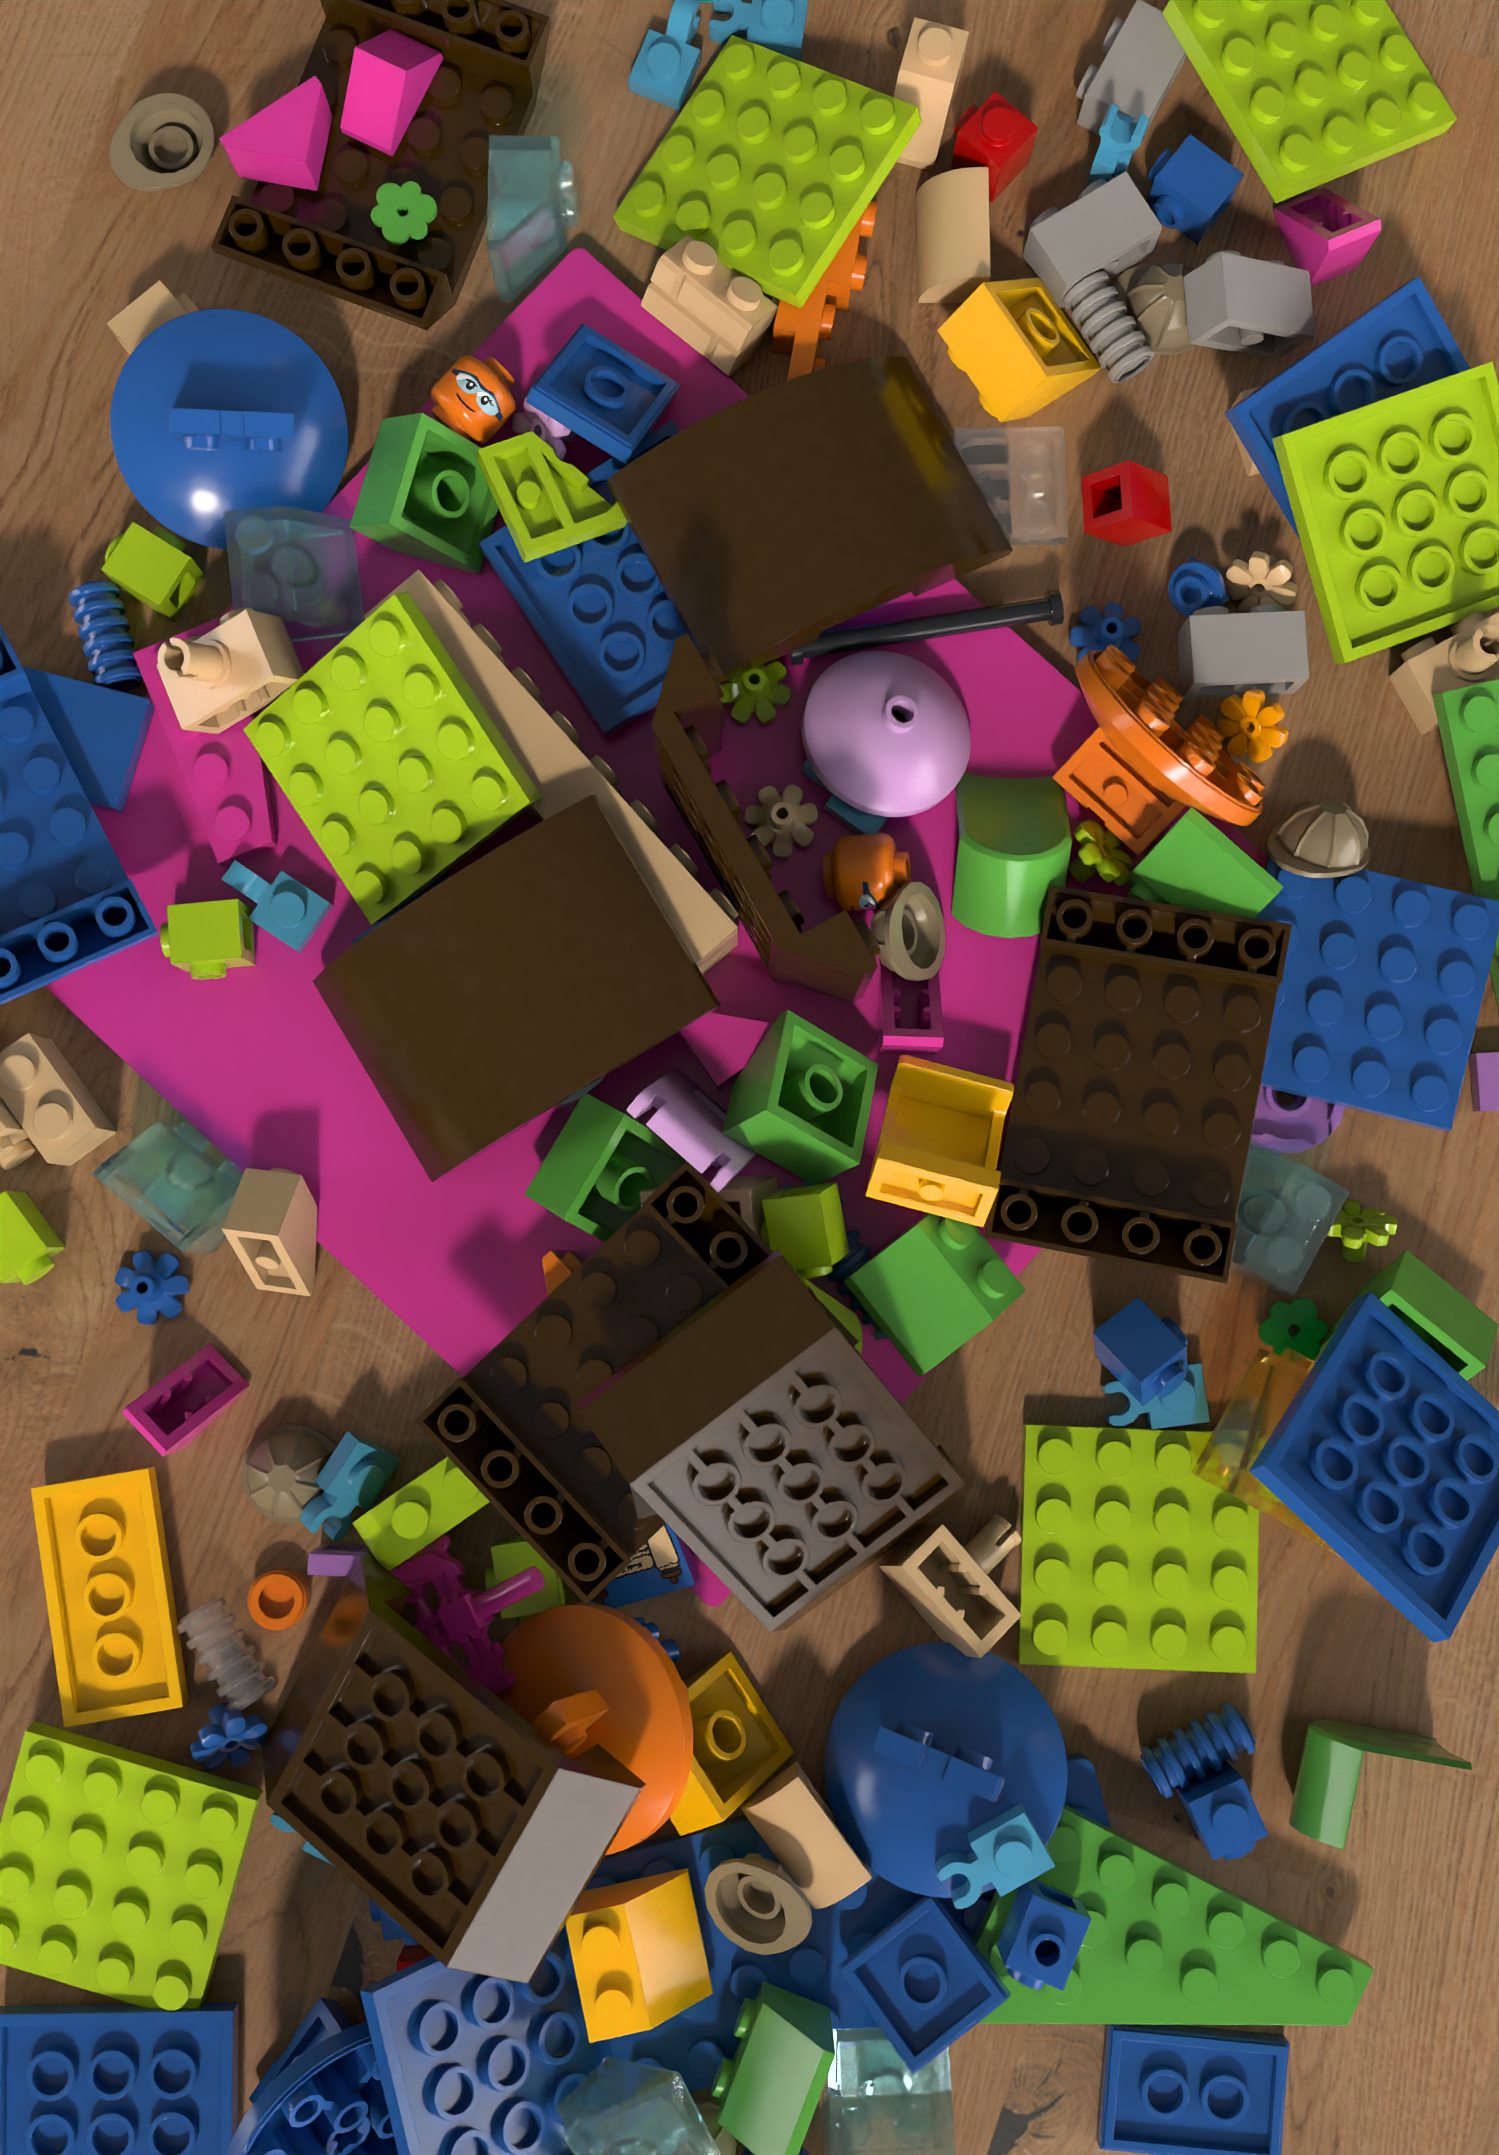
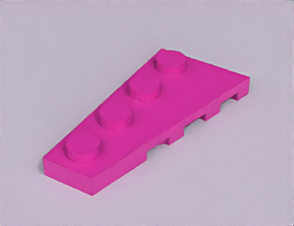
M221 617L170 638L185 640L190 637L205 635L220 625ZM170 638L133 652V655L216 860L222 867L231 865L234 860L238 862L277 846L268 775L264 769L263 759L243 731L257 717V711L219 734L182 730L156 666L158 664V651L164 642L171 644Z

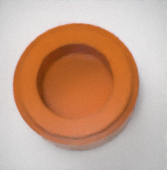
M287 1567L273 1568L253 1582L247 1598L248 1609L252 1618L260 1626L269 1630L287 1629L297 1623L307 1612L311 1601V1592L306 1579L296 1570Z

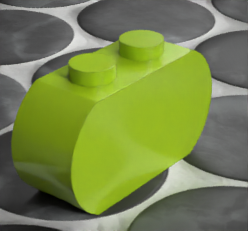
M446 1457L359 1517L352 1524L376 1560L390 1571L488 1504L489 1500Z

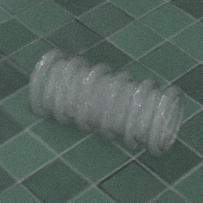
M215 1597L182 1618L176 1629L180 1634L185 1631L188 1634L190 1640L186 1642L187 1647L190 1650L196 1647L200 1654L196 1658L197 1663L200 1666L206 1663L210 1670L206 1674L209 1681L215 1679L220 1686L216 1690L219 1697L225 1695L230 1702L226 1706L227 1711L243 1710L272 1690V1685L276 1681L273 1676L266 1678L262 1672L266 1667L264 1661L256 1662L252 1656L256 1651L254 1645L246 1646L242 1640L246 1636L244 1629L241 1628L237 1631L232 1624L236 1617L234 1613L227 1615L224 1611L223 1606L227 1603L224 1597L218 1599Z

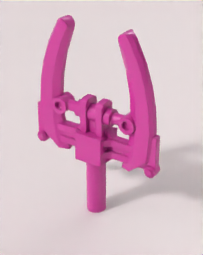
M443 1534L390 1570V1572L412 1589L406 1602L413 1603L418 1613L415 1615L418 1624L413 1627L419 1632L423 1631L424 1636L454 1661L455 1659L450 1651L453 1649L451 1643L454 1642L461 1645L470 1665L466 1667L461 1661L455 1662L489 1691L496 1694L503 1689L513 1686L516 1682V1676L512 1672L505 1673L502 1666L505 1651L498 1641L492 1645L487 1635L489 1623L495 1620L493 1614L543 1589L545 1584L544 1578L540 1570L532 1566L483 1593L480 1588L474 1591L464 1587L459 1576L465 1574L462 1561L449 1555L446 1548L450 1545V1538L448 1535ZM429 1582L433 1583L440 1598L439 1607L436 1611L434 1606H429L425 1598L428 1593L427 1583Z

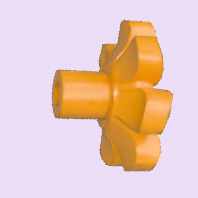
M1250 689L1245 692L1243 699L1236 694H1232L1220 705L1222 713L1226 716L1217 721L1218 728L1225 737L1233 736L1227 745V751L1235 757L1241 758L1248 753L1251 761L1261 763L1272 756L1271 747L1278 748L1286 742L1288 730L1276 724L1285 716L1284 711L1278 703H1265V693L1263 690Z

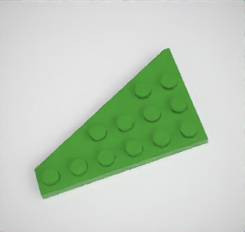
M1065 1804L1056 1830L1046 1846L1052 1856L1055 1867L1034 1878L1039 1882L1081 1899L1091 1917V1922L1064 1990L1061 1991L1045 1983L1042 1989H1033L1016 1981L1007 1973L1008 1968L1004 1966L996 1944L1019 1887L1000 1897L996 1890L972 1939L1011 1992L1010 1997L979 2022L981 2024L1348 2026L1374 1971L1371 1965L1364 1959Z

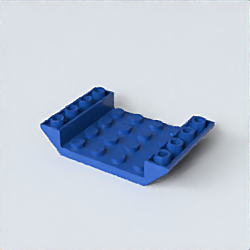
M0 624V1005L159 934L132 880L128 879Z

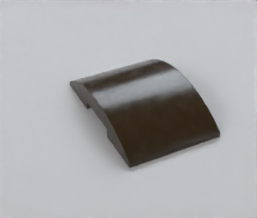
M902 356L867 358L827 367L756 393L702 419L658 444L612 475L607 483L696 649L699 650L707 646L714 656L724 677V680L719 682V684L817 641L820 633L830 627L909 592H912L913 596L916 597L1006 557L1013 551L906 357Z
M590 795L538 823L441 882L365 935L336 958L313 980L321 997L431 1182L448 1174L526 1126L533 1119L721 1006L596 795Z

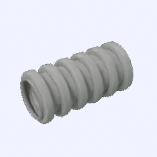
M1094 272L1074 284L1064 296L1062 302L1066 309H1074L1071 317L1075 324H1083L1080 332L1084 339H1092L1089 347L1094 354H1101L1098 362L1102 368L1110 369L1107 374L1110 382L1122 383L1144 370L1150 364L1154 351L1151 346H1143L1145 337L1142 331H1134L1136 326L1134 318L1132 316H1125L1127 312L1125 303L1123 301L1116 302L1119 294L1114 286L1107 287L1110 279L1106 272Z

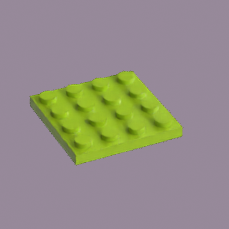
M1170 0L1162 12V15L1275 203H1279L1444 134L1457 120V117L1385 0Z
M731 35L614 213L613 218L619 230L665 250H669L687 235L696 241L705 242L716 251L720 263L739 276L755 281L761 287L762 292L802 308L922 123L918 106Z
M1493 361L1272 439L1335 664L1356 660L1462 621L1478 611L1484 613L1499 607V384Z
M408 592L392 595L243 729L371 925L380 922L406 904L542 798Z
M1023 1423L1019 1533L1021 1542L1019 1544L1017 1610L1022 1616L1017 1620L1016 1661L1018 1664L1256 1674L1260 1481L1249 1472V1469L1260 1453L1261 1434L1240 1431Z
M34 1721L25 1730L0 1823V1964L144 2008H163L170 2011L179 2008H200L206 2000L264 1790Z

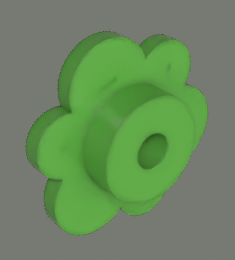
M406 182L402 187L394 183H387L382 185L376 193L378 205L372 209L371 219L376 226L382 227L383 236L388 243L400 245L405 243L409 237L416 240L423 239L428 233L427 223L435 219L438 210L435 200L429 195L422 194L421 188L416 182Z

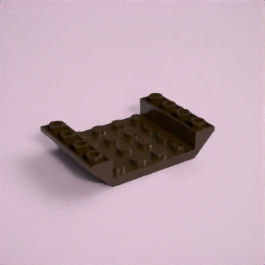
M320 0L326 18L298 84L300 86L313 76H316L322 84L333 116L318 191L258 181L250 201L232 195L211 248L214 253L428 330L458 300L536 106L550 29V17L504 0ZM390 29L441 52L443 60L393 157L342 133L340 128L355 46ZM406 182H416L420 186L422 194L429 195L435 200L438 210L437 215L433 221L427 223L428 233L423 239L416 240L409 237L403 244H390L383 236L382 227L376 226L371 219V211L378 205L376 193L382 185L387 183H394L402 187Z
M688 633L675 641L651 724L661 783L726 898L739 915L737 917L772 979L776 982L853 1003L863 997L878 967L875 957L881 953L878 943L864 920L853 923L846 910L800 935L803 932L800 925L804 923V919L797 904L787 889L778 894L776 893L770 882L772 876L769 870L773 868V865L764 846L755 834L745 838L739 828L742 824L738 815L742 811L732 790L724 779L714 784L709 775L712 772L707 760L711 758V754L721 749L720 730L725 728L721 717L725 710L720 701L724 697V693L719 682L724 680V677L708 647L704 646L697 650Z
M1050 886L1040 938L1041 954L1000 1165L999 1188L988 1214L984 1237L1228 1284L1238 1229L1236 1219L1276 996L1282 983L1292 924Z
M687 1161L642 1203L643 1206L474 1368L456 1380L414 1420L586 1605L633 1560L634 1554L666 1522L627 1482L580 1413L577 1403L774 1253ZM819 1300L827 1315L851 1344L855 1346L859 1341Z
M779 1249L577 1403L580 1413L630 1486L770 1632L789 1628L974 1487L940 1444L936 1446L836 1326L827 1315L813 1290Z
M369 1554L360 1557L262 1745L266 1804L446 1968L528 1983L538 1972L646 1783L598 1743L573 1760L404 1620L399 1614L412 1589Z

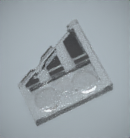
M1064 426L955 428L952 437L953 443L1011 546L1065 545L1068 538Z

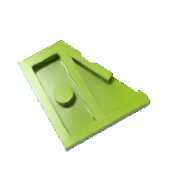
M530 431L478 449L477 462L524 563L626 527L627 519L618 503L616 502L612 506L588 486L589 478L572 464L558 459L554 449L534 432Z

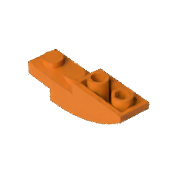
M870 201L802 308L780 300L773 327L772 352L791 355L787 381L826 368L827 359L817 358L820 339L831 340L836 309L848 311L852 289L863 290L868 255L858 254L861 236L872 238L878 202Z

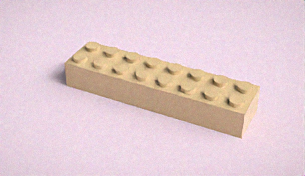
M418 569L366 613L364 618L367 619L392 595L403 592L410 594L542 796L539 801L526 810L528 814L538 824L590 795H596L699 970L704 975L738 945L737 926L739 924L735 918L739 914L718 889L714 888L708 894L699 884L700 880L696 875L699 871L698 867L678 844L675 843L668 849L660 841L661 836L656 830L659 824L640 801L635 799L628 805L622 798L623 793L617 786L620 781L611 768L598 755H595L591 760L586 758L584 755L585 751L578 742L580 736L570 722L559 711H556L551 716L545 712L547 709L539 699L541 695L540 690L520 667H516L512 672L507 669L509 668L508 664L499 654L502 648L481 623L476 624L471 629V623L461 611L463 608L462 603L445 582L439 579L432 585Z

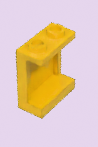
M901 1055L888 1091L865 1196L983 1227L999 1188L1001 1172L997 1171L996 1168L1004 1119L1013 1097L1014 1085L1010 1082L928 1060Z

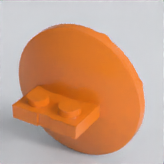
M1112 644L1104 651H1087L1075 665V673L1086 702L1099 726L1052 778L1086 809L1089 807L1105 821L1104 825L1137 855L1186 806L1189 808L1193 807L1204 815L1239 826H1249L1263 811L1261 800L1263 795L1260 791L1265 787V784L1248 766L1242 762L1237 765L1222 748L1220 742L1225 738V735L1207 717L1200 714L1184 730L1173 720L1175 717L1174 712L1179 708L1178 704L1183 700V697L1168 681L1161 676H1157L1151 683L1134 670L1136 667L1133 662Z
M577 1602L548 1608L543 1613L532 1615L519 1624L501 1645L505 1651L502 1664L505 1673H514L516 1682L510 1688L503 1689L494 1695L572 1760L598 1743L646 1783L605 1855L625 1850L647 1839L656 1832L670 1817L683 1795L693 1755V1724L687 1686L680 1678L674 1663L659 1641L646 1627L621 1611L597 1603H588L586 1605L584 1602Z

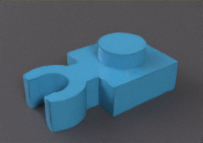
M713 0V12L724 13L731 18L727 21L710 20V40L719 44H726L731 35L747 38L746 40L801 61L808 0H752V4L744 3L741 0Z
M1199 1362L1187 1363L1188 1371L1182 1384L1170 1395L1164 1398H1160L1157 1395L1144 1406L1118 1380H1109L1100 1385L1101 1392H1121L1126 1399L1125 1408L1120 1413L1105 1415V1422L1114 1426H1125L1132 1423L1140 1413H1145L1147 1428L1150 1429L1210 1422L1202 1364Z
M347 1431L315 1480L324 1490L323 1494L307 1503L300 1515V1521L310 1532L316 1533L322 1522L329 1517L322 1529L333 1541L339 1542L350 1529L352 1521L351 1512L357 1505L369 1510L401 1460L390 1449Z
M1021 1803L967 1833L969 1844L974 1851L967 1855L962 1852H950L940 1857L935 1863L936 1874L940 1881L949 1878L953 1874H963L967 1877L964 1885L951 1892L952 1901L956 1909H964L974 1904L980 1897L982 1887L990 1882L993 1883L998 1894L1002 1897L1055 1867L1050 1852Z

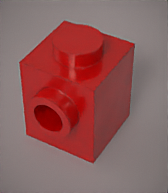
M995 91L980 108L976 104L972 105L959 119L954 129V135L957 138L951 168L955 170L968 167H988L989 200L993 203L1029 163L1038 127Z
M1127 460L1081 477L1084 533L1125 547L1172 532L1167 475Z

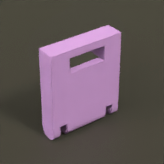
M678 1068L646 1087L626 1109L635 1119L652 1107L658 1109L646 1125L701 1174L711 1164L716 1168L721 1165L722 1167L717 1172L716 1177L709 1184L718 1193L757 1154L755 1151L722 1134L727 1111Z

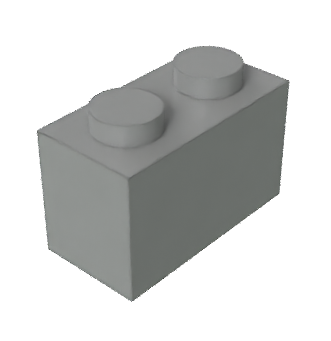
M1136 0L1126 20L1118 16L1116 17L1102 45L1101 50L1107 53L1100 67L1091 63L1076 93V97L1083 100L1076 124L1100 136L1099 130L1107 108L1111 104L1119 106L1118 113L1133 117L1132 123L1137 122L1140 114L1148 116L1149 123L1144 134L1145 137L1187 59L1185 51L1162 15L1163 11L1142 0Z
M1125 171L1109 182L1104 178L1093 182L1080 193L1077 201L1064 209L1059 210L1058 207H1053L1039 215L1030 225L1022 256L1035 276L1041 279L1058 306L1063 308L1065 307L1062 302L1064 296L1077 282L1099 271H1105L1109 279L1151 255L1163 227Z
M1224 250L1210 255L1204 264L1183 277L1190 344L1276 360L1315 337L1310 274L1307 270L1285 266L1280 260L1262 261L1243 257L1238 251Z
M1265 604L1252 608L1250 613L1229 614V610L1226 607H1206L1196 610L1194 615H1189L1177 632L1181 695L1183 699L1229 697L1232 694L1243 696L1246 691L1253 688L1263 690L1265 695L1294 694L1310 678L1305 610L1286 611L1285 606L1282 604Z

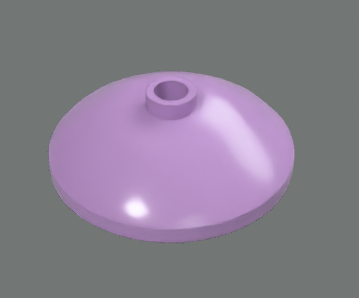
M879 650L864 651L846 656L828 667L821 674L810 690L803 707L801 719L802 741L813 770L834 795L863 812L884 817H903L926 811L941 802L956 787L966 770L970 756L971 735L965 710L950 685L929 666L912 657L896 652ZM895 710L901 713L907 722L897 721L893 717L892 711Z

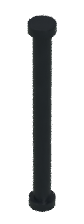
M1051 590L1045 592L1044 598L824 631L820 633L817 641L788 653L791 666L803 665V658L1042 621H1047L1049 626L1063 624L1064 620L1063 601L1059 590Z

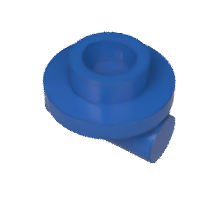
M1195 556L1178 567L1170 578L1168 586L1170 600L1175 609L1186 617L1194 615L1196 610L1202 608L1224 607L1231 600V597L1225 591L1224 580L1220 572L1212 564L1197 560Z

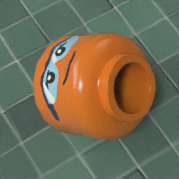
M471 355L462 356L433 385L431 397L435 406L430 412L437 422L467 440L477 444H484L498 432L516 411V401L509 390L515 381L510 373L491 356L484 363Z
M877 833L840 837L835 842L832 852H825L823 858V878L828 898H836L840 907L846 911L879 909L887 899L895 894L896 889L901 888L905 883L911 882V864L908 852H898L896 843L889 834Z

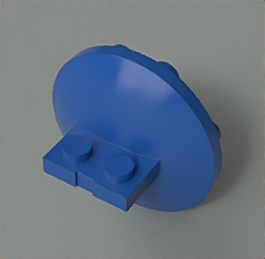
M208 309L188 313L166 322L143 339L131 353L121 370L113 392L110 410L111 439L117 463L126 483L141 505L157 521L189 541L211 548L233 551L259 549L280 543L306 528L319 516L332 499L341 481L348 453V425L339 389L329 370L311 347L286 327L258 314L233 309Z
M936 1642L911 1646L885 1657L869 1668L849 1689L836 1711L827 1737L824 1761L825 1786L828 1801L840 1831L844 1834L847 1842L858 1857L867 1866L887 1881L908 1891L931 1897L952 1898L951 1892L964 1885L967 1877L963 1874H953L949 1878L940 1881L936 1874L935 1863L940 1857L950 1852H961L967 1855L974 1851L969 1844L967 1833L1020 1803L1045 1846H1047L1061 1818L1068 1785V1764L1064 1740L1058 1722L1049 1704L1036 1686L1015 1666L993 1653L987 1652L982 1658L967 1657L949 1642ZM990 1882L983 1886L981 1893L995 1889L993 1883Z
M320 1997L291 2037L293 2040L282 2056L274 2061L250 2095L249 2100L252 2106L239 2124L226 2155H398L368 2023L366 2021L353 2026L337 2000Z

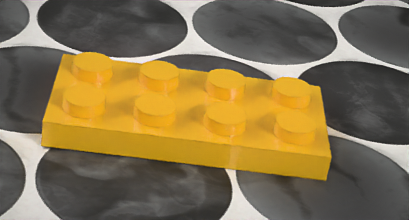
M155 1466L31 1488L64 1728L184 1707L189 1703Z

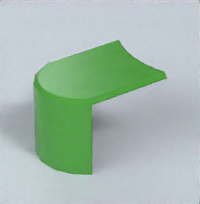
M964 772L961 780L956 785L959 846L951 915L965 927L984 935L1002 938L1029 937L1042 932L1050 886L1065 888L1072 845L1065 790L1052 778L1054 775L1037 778H996Z
M1337 1720L1314 1721L1307 1725L1288 1819L1289 1824L1308 1837L1344 1850L1364 1751L1472 1770V1763L1445 1750L1438 1744L1437 1738Z

